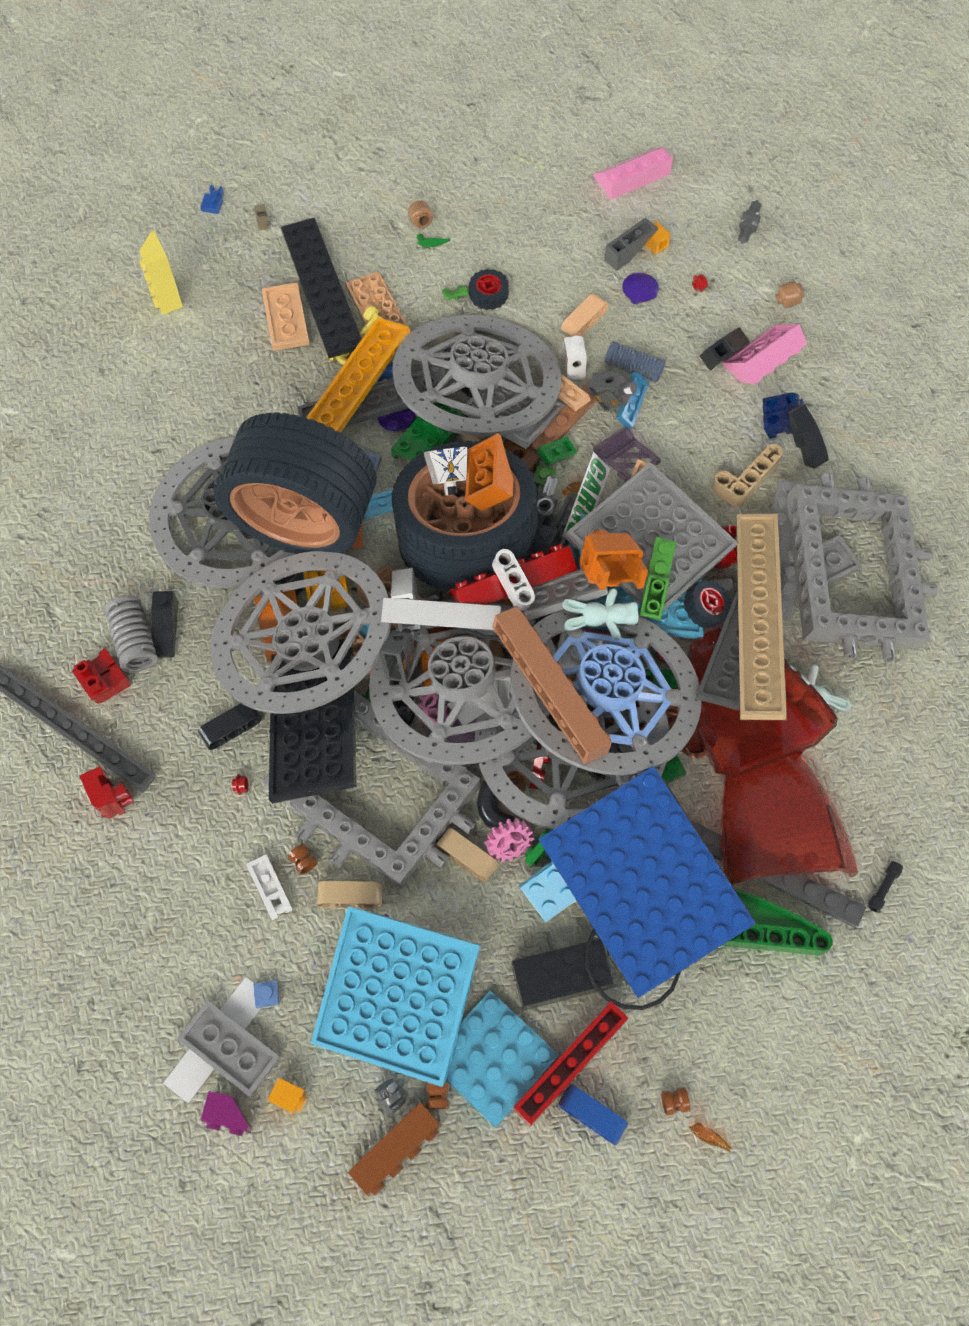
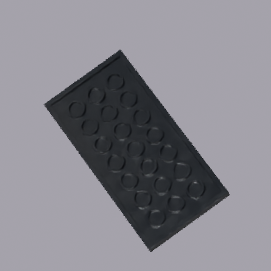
M345 639L339 640V646L335 654L333 655L332 660L337 655ZM353 643L338 667L340 670H343L353 659ZM276 654L271 655V663L274 660ZM283 660L277 671L286 665ZM291 669L281 677L309 671ZM325 676L275 686L273 692L301 691L317 686L328 679ZM354 687L337 699L314 709L288 714L270 713L269 801L272 804L357 787Z

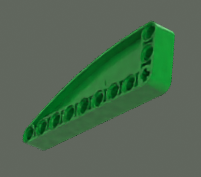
M734 888L756 924L721 946L816 956L825 954L832 947L833 939L825 930L781 906ZM748 931L755 933L757 940H750L746 933ZM769 935H777L779 943L772 942ZM793 936H797L801 939V946H798L793 942ZM815 939H821L825 947H818Z

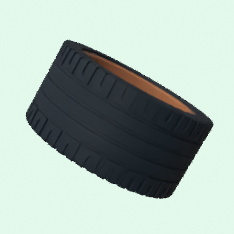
M262 413L248 418L239 427L214 486V498L219 509L226 515L228 520H231L235 526L245 531L246 534L251 535L257 540L259 539L265 544H269V546L286 550L289 553L293 552L294 554L311 551L344 553L355 543L376 485L377 476L374 465L367 454L363 453L364 451L355 442H352L350 438L343 436L341 432L335 431L334 428L327 427L321 422H316V420L307 419V417L303 416L299 417L294 414Z
M480 441L450 442L446 445L441 444L439 447L435 446L431 450L424 452L467 446L468 453V449L480 443ZM505 449L513 476V497L484 511L465 501L466 480L456 481L457 494L445 495L444 483L433 484L424 452L416 456V459L413 458L404 467V470L399 473L392 490V508L399 551L408 569L413 568L414 576L419 578L420 581L426 582L427 585L434 586L436 589L448 592L456 587L455 583L463 580L470 582L475 580L474 576L486 572L488 575L493 573L492 562L497 552L502 549L510 550L516 560L520 558L526 559L538 529L537 487L529 467L514 453ZM499 558L501 564L508 565L506 559Z

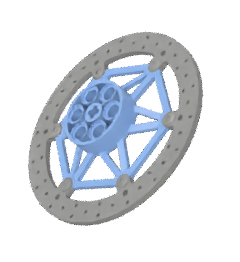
M565 609L552 613L536 623L532 628L537 630L544 645L561 632L567 634V640L552 657L558 662L568 648L574 645L581 664L565 668L563 673L565 676L576 674V682H573L575 690L585 699L586 703L595 708L591 712L598 717L604 711L610 712L626 735L609 734L611 742L631 745L634 752H608V754L585 765L564 733L558 731L545 717L536 701L533 687L513 659L510 672V687L515 708L526 728L543 747L576 767L609 775H630L645 772L653 766L657 768L674 758L685 747L693 735L700 717L701 700L697 698L700 686L689 658L665 631L638 616V622L635 625L616 624L618 629L635 635L634 639L620 638L615 640L612 636L585 632L582 628L568 631L564 628V623L571 618L581 617L582 614ZM588 640H602L604 643L610 644L595 646ZM583 645L589 649L587 653L585 652ZM649 645L665 659L671 668L678 685V690L671 689L647 650ZM640 655L644 658L661 688L646 679L644 667L639 660ZM645 686L656 694L642 693L641 691ZM636 700L662 703L643 731H640L635 704ZM670 705L678 706V715L671 730L661 740L653 745H649L646 737ZM629 709L632 729L620 711Z

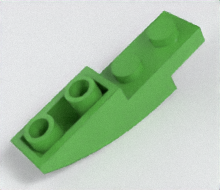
M659 537L654 539L651 557L647 566L648 573L642 592L640 616L661 620L676 547L675 541Z

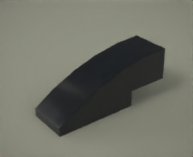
M801 404L788 412L795 446L801 448L804 465L815 469L828 461L829 457L824 440L807 406Z

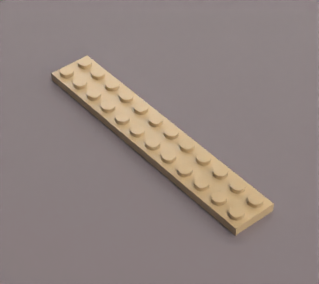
M737 514L740 720H786L778 514Z

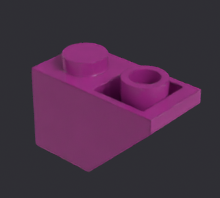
M208 1091L200 1121L207 1123L206 1128L220 1131L221 1127L230 1128L229 1133L243 1136L244 1132L251 1133L252 1128L234 1097Z

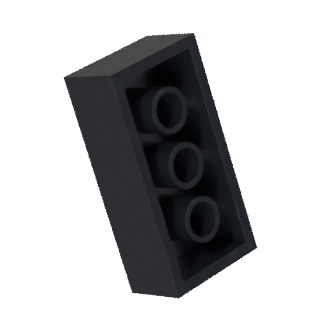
M601 939L593 940L589 947V966L596 984L603 991L612 988L614 983ZM587 942L512 961L511 967L523 1011L598 992L592 986L585 968V946Z

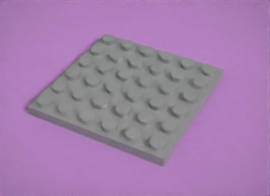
M651 462L568 530L566 534L582 550L585 537L596 530H606L609 533H628L643 551L642 562L646 568L656 537L675 541L676 547L670 569V580L663 612L736 548L738 544L733 537ZM634 582L619 584L628 595L641 605L643 588H637Z

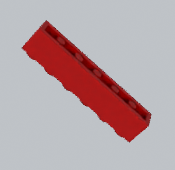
M561 543L551 546L550 551L545 553L543 551L531 554L532 558L527 560L524 558L517 559L531 587L577 570L570 546H562ZM495 571L488 575L486 572L474 576L475 580L470 582L467 580L455 583L456 587L450 589L455 603L489 605L508 597ZM509 577L510 582L518 583L515 577Z
M611 1001L513 1107V1111L531 1127L629 1018Z

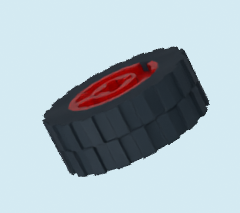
M495 269L480 270L470 278L469 297L471 302L478 306V308L495 310V308H500L508 300L509 282L502 272H498Z
M712 580L700 581L688 589L684 596V609L688 617L699 627L713 628L726 620L731 607V600H729V595L725 592V589L717 582L715 583Z

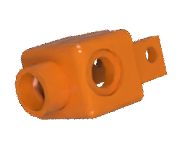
M596 530L585 537L580 557V566L588 582L591 584L596 583L599 590H606L607 586L617 587L624 582H634L637 588H644L648 569L642 562L643 551L628 533H609L606 530Z

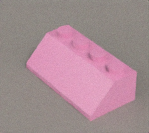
M664 147L655 148L596 172L593 176L609 198L613 199L670 175L673 158Z
M800 324L774 325L724 361V367L742 383L756 384L760 382L764 375L772 373L775 367L787 362L790 356L799 353L801 348L807 345Z

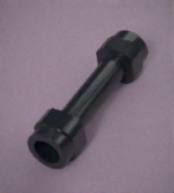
M891 861L885 871L887 873L876 895H873L868 902L867 907L871 911L879 913L883 908L885 896L895 878L897 879L903 870V866L898 862Z

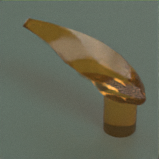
M582 481L570 483L562 491V494L567 497L568 493L579 492Z
M695 1123L689 1127L692 1133L701 1141L709 1145L721 1147L728 1152L731 1151L730 1145L712 1129L702 1126L701 1123Z

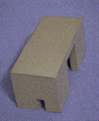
M265 204L254 206L259 231L269 229Z

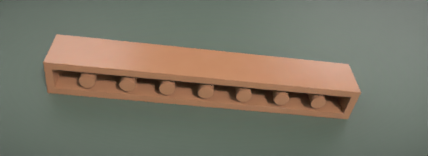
M518 606L495 615L492 628L583 763L586 765L608 754L612 744L609 734L603 731L597 717L587 708L585 699L576 692L573 682L567 679L560 663L556 662L552 657L549 647L543 644L537 630L533 629L529 624L526 614L521 612Z

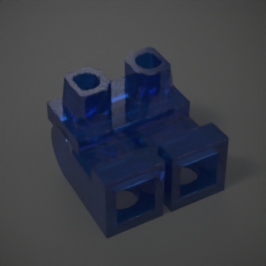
M790 392L762 398L764 430L769 439L776 438L777 434L783 432L791 434L792 429L788 412L804 404L799 394Z

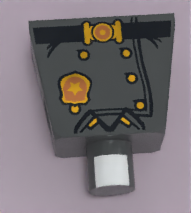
M593 372L587 385L588 390L604 411L627 405L631 394L636 393L637 390L635 382H627L619 372Z
M403 629L402 632L391 631L379 651L387 680L407 682L416 656L413 641L414 633L410 629Z

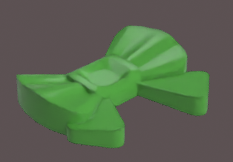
M459 285L457 291L453 292L448 288L442 290L446 300L455 298L457 301L458 297L469 295L466 286Z

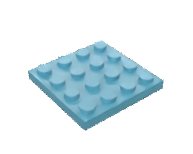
M490 990L460 1024L446 1081L486 1120L497 1128L513 1107L558 1058L559 1054Z

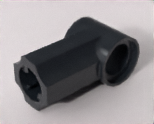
M402 700L394 701L393 705L398 715L410 726L415 713Z

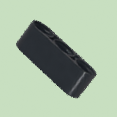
M240 703L202 725L198 729V734L208 750H214L259 724L262 717L258 710Z

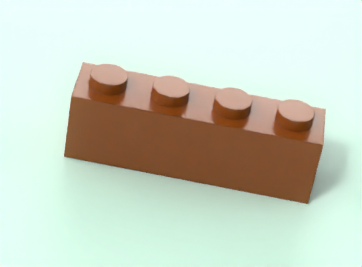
M420 1102L347 1173L367 1196L371 1194L376 1196L386 1186L383 1182L390 1175L394 1178L403 1170L404 1167L401 1164L408 1158L413 1160L422 1151L420 1146L426 1140L430 1143L440 1133L437 1130L440 1124Z

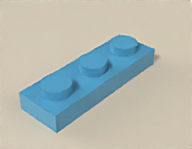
M638 371L632 373L629 382H635L637 386L636 393L631 394L628 404L620 407L616 419L627 429L634 427L649 384Z

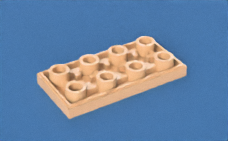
M379 271L346 282L347 290L365 325L369 321L363 317L368 307L374 306L379 310L378 315L383 319L406 326Z

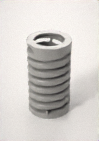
M135 596L118 597L108 602L104 608L117 657L119 658L120 668L125 672L131 673L149 669L158 661L155 647H153V640H151L152 637L149 633L150 630L147 626L148 623L144 609L141 606V600Z

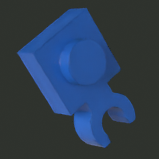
M210 185V194L205 193L200 208L202 212L219 214L223 203V188L220 186L219 190L215 191L214 186Z

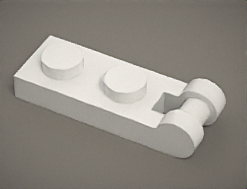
M267 854L247 863V868L271 919H277L278 915L285 911L286 913L292 911L293 909ZM280 898L282 903L274 907L272 902Z

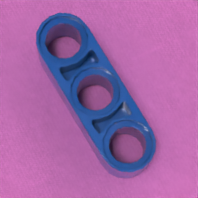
M572 1084L568 1086L557 1104L562 1110L614 1145H617L629 1125L619 1115Z

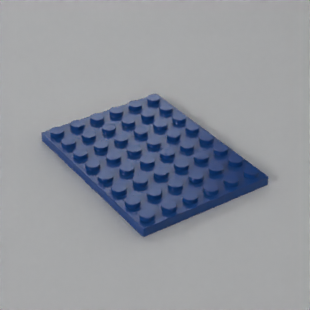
M654 766L538 839L637 998H640L756 924Z

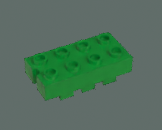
M438 402L433 403L446 412L468 418L459 409H452ZM418 417L393 445L391 455L395 459L405 457L411 461L426 450L452 442L459 433L442 429Z

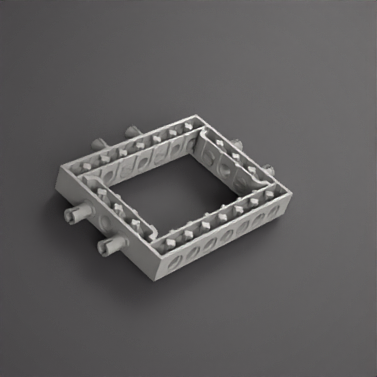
M829 472L823 473L820 476L822 486L795 484L787 494L786 500L803 640L843 643L845 659H848V655L849 659L858 657L856 645L879 646L882 649V659L884 662H893L897 659L895 648L914 650L921 648L930 640L923 595L935 597L938 593V585L921 583L917 560L930 561L932 550L931 548L915 547L907 496L871 492L869 477H866V480L865 477L857 479L859 491L835 488L834 476L832 473L829 474ZM819 515L832 516L833 518H851V520L863 519L869 520V522H876L881 518L883 527L881 532L884 534L885 540L884 551H886L888 560L886 566L889 568L891 581L889 585L892 587V604L895 606L896 618L831 612Z
M354 691L356 725L358 727L362 726L375 739L379 738L386 743L392 751L396 750L403 755L409 763L411 761L423 769V773L426 775L428 773L440 781V785L443 787L444 785L447 786L397 851L391 849L319 795L283 802L306 819L304 824L294 834L299 840L302 839L303 843H306L307 839L318 828L341 845L333 856L329 858V861L333 865L336 864L337 868L340 869L341 865L352 853L402 889L425 858L431 860L441 869L445 866L444 863L447 864L450 857L435 848V844L453 823L467 834L471 832L470 829L473 830L476 822H473L461 812L479 790L480 778L461 765L427 761L399 747L381 728L374 714L371 702ZM269 773L262 780L267 791H269Z

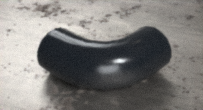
M483 780L478 793L477 808L484 824L492 830V827H499V822L506 824L507 819L514 822V816L500 810L499 800L490 790L486 781Z

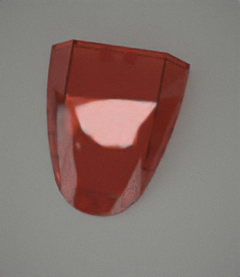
M722 628L703 634V637L696 638L690 645L687 657L695 670L699 686ZM784 658L786 720H740V709L735 710L701 701V712L696 730L715 773L737 777L816 746L837 726L838 718L813 685H808L802 678L801 673L798 670L794 671Z
M756 737L740 744L728 760L721 800V853L724 873L730 883L734 885L758 877L829 871L845 872L849 874V877L857 875L858 869L838 813L817 776L799 752L795 751L786 742L771 737Z

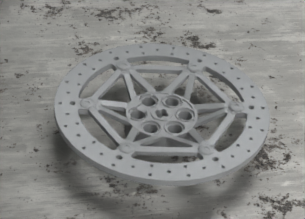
M460 315L429 322L414 330L402 341L393 359V381L403 402L425 421L442 429L464 435L493 436L497 433L505 435L530 427L550 412L558 399L561 388L560 367L548 346L528 330L493 317ZM475 331L488 332L503 336L516 342L517 344H519V346H513L495 340L493 338L475 333ZM453 332H461L460 335L430 349L422 348L437 337ZM452 346L451 352L438 353ZM529 355L534 357L541 369L543 377L541 388L533 384L527 356ZM441 358H450V361L442 360ZM413 360L420 361L422 364L427 390L423 393L419 392L412 379L411 365ZM521 360L526 384L510 371L507 366ZM428 363L449 369L435 388L432 387ZM505 376H508L516 384L504 380ZM450 378H454L457 383L442 389ZM498 385L519 393V395L493 408L491 407L495 386ZM463 387H468L478 408L445 398V396ZM478 389L488 390L486 406H484ZM527 398L534 399L530 405L517 413L500 418L494 417L495 414ZM438 402L477 415L480 419L451 414L438 408L433 403Z
M323 551L291 555L257 571L230 596L215 623L211 639V660L218 680L237 701L252 709L267 713L288 714L302 712L337 699L357 685L368 674L379 659V651L389 637L391 623L381 622L383 598H389L382 581L362 561L346 554ZM313 570L326 571L324 576L280 585L275 584L276 581L292 574ZM342 575L352 579L363 589L368 598L369 608L361 610L338 582ZM319 584L306 606L301 608L282 593L283 591ZM333 588L339 592L351 607L352 613L329 616ZM325 591L323 608L315 607ZM260 592H263L261 600L241 632L233 635L236 624L245 608ZM277 598L292 609V611L283 616ZM270 601L278 622L277 626L250 632L266 604ZM347 622L338 629L335 626V623ZM370 624L362 647L352 661L343 670H340L338 667L361 627ZM352 627L337 655L332 660L339 646V635ZM273 636L272 644L255 641L256 639ZM249 646L277 652L266 673L248 650ZM240 649L261 679L257 686L250 684L239 674L233 661L232 651ZM283 660L286 665L277 671ZM291 669L309 671L281 677ZM325 676L328 679L317 686L301 691L273 692L275 686Z
M500 602L489 604L501 606V613L513 608ZM534 619L529 621L531 626L535 623ZM420 625V629L412 630L414 633L413 641L417 643V647L415 649L416 656L407 682L400 681L399 685L391 686V680H387L385 677L381 656L372 668L369 691L376 719L383 731L394 743L416 757L431 762L451 765L480 763L497 758L516 749L533 736L521 718L517 719L513 715L516 709L513 698L508 708L505 709L493 685L494 681L509 678L511 669L497 672L495 664L511 667L513 660L492 656L489 649L490 639L480 641V637L462 636L468 633L461 628L429 634L427 630L435 626ZM468 628L484 635L498 636L494 630ZM451 638V639H448V640L444 641L443 643L438 642V640ZM550 639L545 645L549 647L553 656L556 653V648ZM423 650H426L430 657L428 671L408 683ZM428 678L431 679V686L415 688ZM489 692L498 711L480 698ZM437 693L439 695L437 723H434L410 697ZM536 693V701L545 717L548 718L550 712ZM402 700L432 731L430 737H425L410 728L398 715L393 702ZM445 702L456 703L444 723ZM468 702H472L494 718L452 727L464 705ZM496 726H501L504 731L494 736L475 742H446L447 737Z

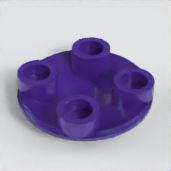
M633 273L625 278L622 285L624 294L633 304H639L640 302L656 298L659 289L655 278L646 273Z
M408 408L377 417L384 429L397 432L405 430L412 425L415 420V413Z

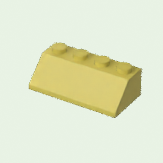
M151 231L139 251L142 258L139 260L143 272L146 271L143 275L147 284H150L148 289L153 297L154 306L156 309L160 308L163 315L182 308L183 305L168 258L155 231Z

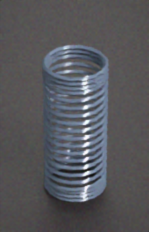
M612 341L605 356V364H612L615 368L618 367V369L621 368V370L624 369V371L627 370V372L634 373L637 367L636 372L640 369L639 373L644 378H649V380L656 383L664 369L665 359H658L655 356L651 357V354L648 356V353L645 355V352L636 351V349L624 346L623 344L620 346V343Z

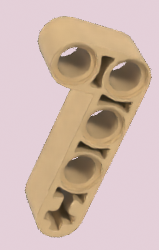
M777 444L768 445L738 478L727 471L717 472L712 484L713 492L734 507L743 505L778 467L783 455L782 447Z

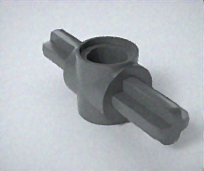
M758 200L752 201L749 210L742 214L739 224L741 231L738 237V241L741 244L747 243L750 235L757 231L761 218L759 214L761 203Z
M547 475L543 490L537 494L538 528L540 524L543 525L546 516H550L554 509L556 497L553 494L558 482V478L554 475ZM548 500L549 504L546 507H540V502Z

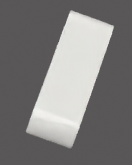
M502 549L497 552L492 562L493 569L513 606H518L521 611L526 610L535 599L534 591L514 554L508 549ZM499 558L506 559L508 565L501 564ZM509 577H515L518 583L510 582ZM519 595L526 596L528 602H522L519 599Z

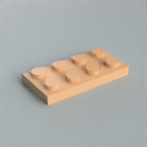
M298 282L262 288L273 351L310 345Z

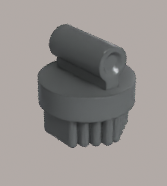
M393 1079L381 1083L374 1090L378 1097L377 1102L381 1108L385 1107V1111L389 1116H392L405 1104V1099L402 1096L404 1092Z

